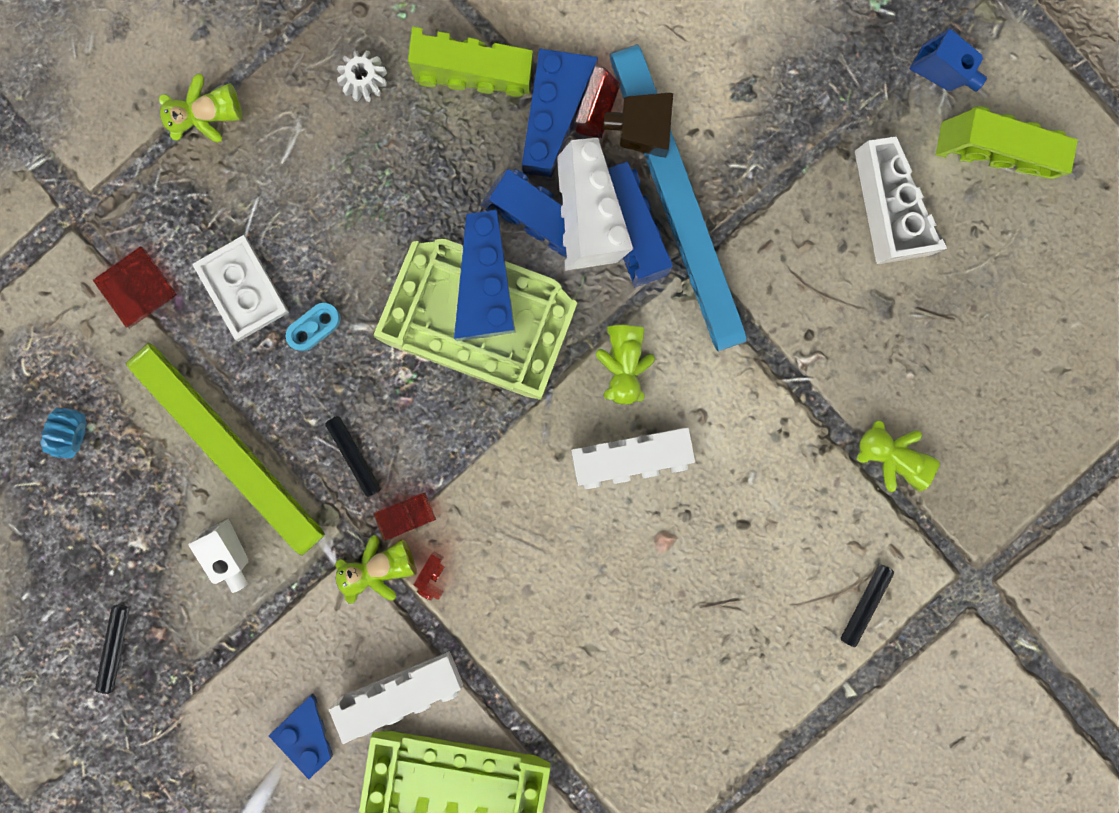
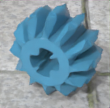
M56 407L48 415V420L44 423V429L41 433L42 439L40 444L43 452L57 458H73L80 450V445L83 443V438L86 434L87 422L85 414L69 408Z

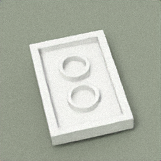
M243 235L192 264L236 341L239 342L289 313L246 236Z

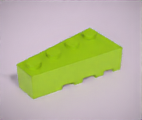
M412 26L408 64L415 82H419L420 85L425 87H435L436 84L448 85V88L453 90H465V87L476 88L478 92L486 94L494 93V91H503L513 97L530 94L534 62L533 50L494 43L492 48H489L479 39L468 37L467 40L459 42L450 38L449 33L438 31L437 36L434 37L422 34L423 28Z
M976 106L941 123L935 156L946 158L948 154L953 153L960 155L959 161L972 163L973 160H988L989 167L1000 169L1016 166L1015 172L1055 179L1072 174L1078 139L1066 136L1064 131L1046 130L1041 128V125L1038 123H1024L1016 120V117L1013 115H998L990 112V109L987 107Z

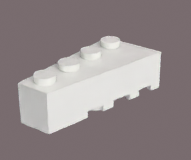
M897 137L869 140L856 149L855 156L876 264L930 256L947 249L943 239L940 240L934 228L936 223L932 214L928 215L922 198L924 196L920 187L916 188L910 175L912 170Z
M598 138L571 140L557 156L559 190L563 196L561 218H564L565 224L563 246L566 247L567 259L564 260L565 271L617 263L633 250V246Z
M689 427L571 450L577 485H584V489L601 487V481L613 479V484L631 481V475L641 473L642 478L659 476V470L671 468V473L689 470L688 464L695 463Z
M449 651L341 696L332 705L329 712L341 742L345 744L358 737L365 736L384 725L394 724L402 720L403 716L412 712L414 714L423 712L431 707L430 704L440 699L442 702H446L457 697L463 682Z

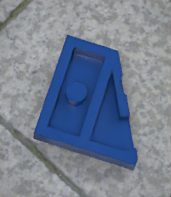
M314 694L305 700L269 735L272 741L308 779L333 757L330 743L325 737V726L323 720H320L316 706L317 699Z

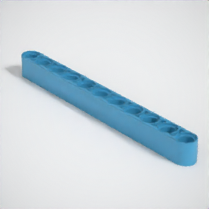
M638 44L610 53L611 66L623 99L627 96L657 94L642 50ZM670 130L669 151L666 158L647 153L643 154L713 345L719 352L746 342V334Z

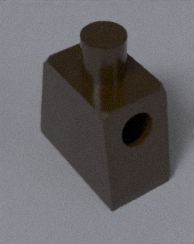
M673 93L624 97L622 113L605 111L603 130L621 131L620 146L623 148L666 158L670 143Z

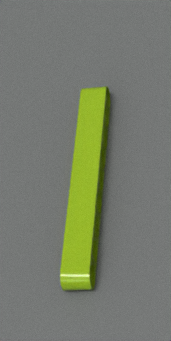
M147 343L126 362V366L295 552L303 556L325 536L324 531L154 345Z

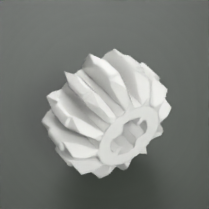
M354 50V58L350 59L344 56L343 60L346 65L338 66L337 70L341 76L337 78V82L340 86H343L342 91L346 96L352 94L354 101L358 102L363 95L365 100L370 102V94L374 93L376 96H380L381 92L378 87L386 86L387 82L383 77L387 74L385 67L381 66L382 61L378 56L372 58L370 51L366 50L361 57L359 52ZM362 73H367V76L364 78ZM359 74L362 77V80L357 79V76Z

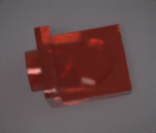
M435 551L430 555L413 584L418 588L416 592L430 601L433 598L439 600L444 592L429 583L430 580L436 582L445 566L440 564L444 557Z

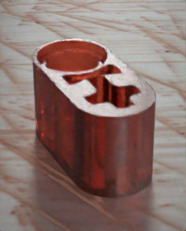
M425 492L373 513L384 541L436 520Z

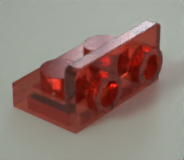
M595 66L592 76L588 81L582 105L577 113L576 123L578 125L576 132L579 135L602 138L605 111L611 112L621 85L604 67Z

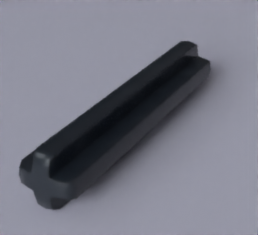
M339 416L329 419L325 426L365 496L370 497L378 493L381 487Z
M882 564L878 565L841 636V641L854 648L858 645L894 576V571L891 568Z
M114 605L111 607L95 691L98 693L109 694L114 690L130 611L129 607L125 605Z

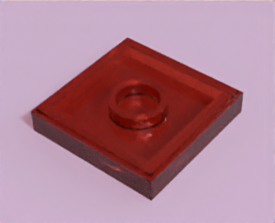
M141 246L93 279V282L124 326L129 329L177 296V293L148 252Z

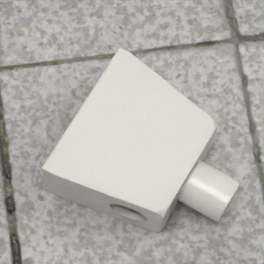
M229 519L202 531L188 544L213 584L225 580L232 593L248 585L242 569L249 561Z

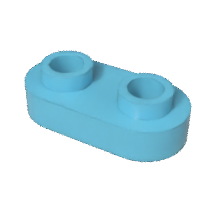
M328 303L315 305L288 327L286 331L288 345L298 351L312 349L338 328L341 321L339 311ZM324 314L331 316V320L327 324H323L321 321ZM302 332H306L308 336L304 342H300L298 338Z

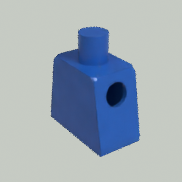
M951 29L924 43L909 68L947 91H952L966 85L977 92L987 79V76L977 70L983 60L982 54Z

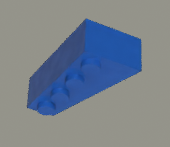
M539 49L522 160L524 174L552 178L558 163L557 156L565 147L566 140L596 73L598 57Z
M628 161L608 168L633 246V250L624 256L623 260L634 288L666 277L673 266L661 240L659 228L651 217L648 199L645 195L642 196L639 189L641 183L636 169H631Z
M507 169L500 174L480 205L490 210L491 206L499 209L502 219L510 224H523L526 234L541 242L545 239L548 240L549 248L567 258L566 247L563 246L565 224L564 218H561L562 205L553 200V194L544 187L538 186L536 188L528 183L529 178L521 171Z
M497 210L466 214L454 339L456 341H464L515 333Z

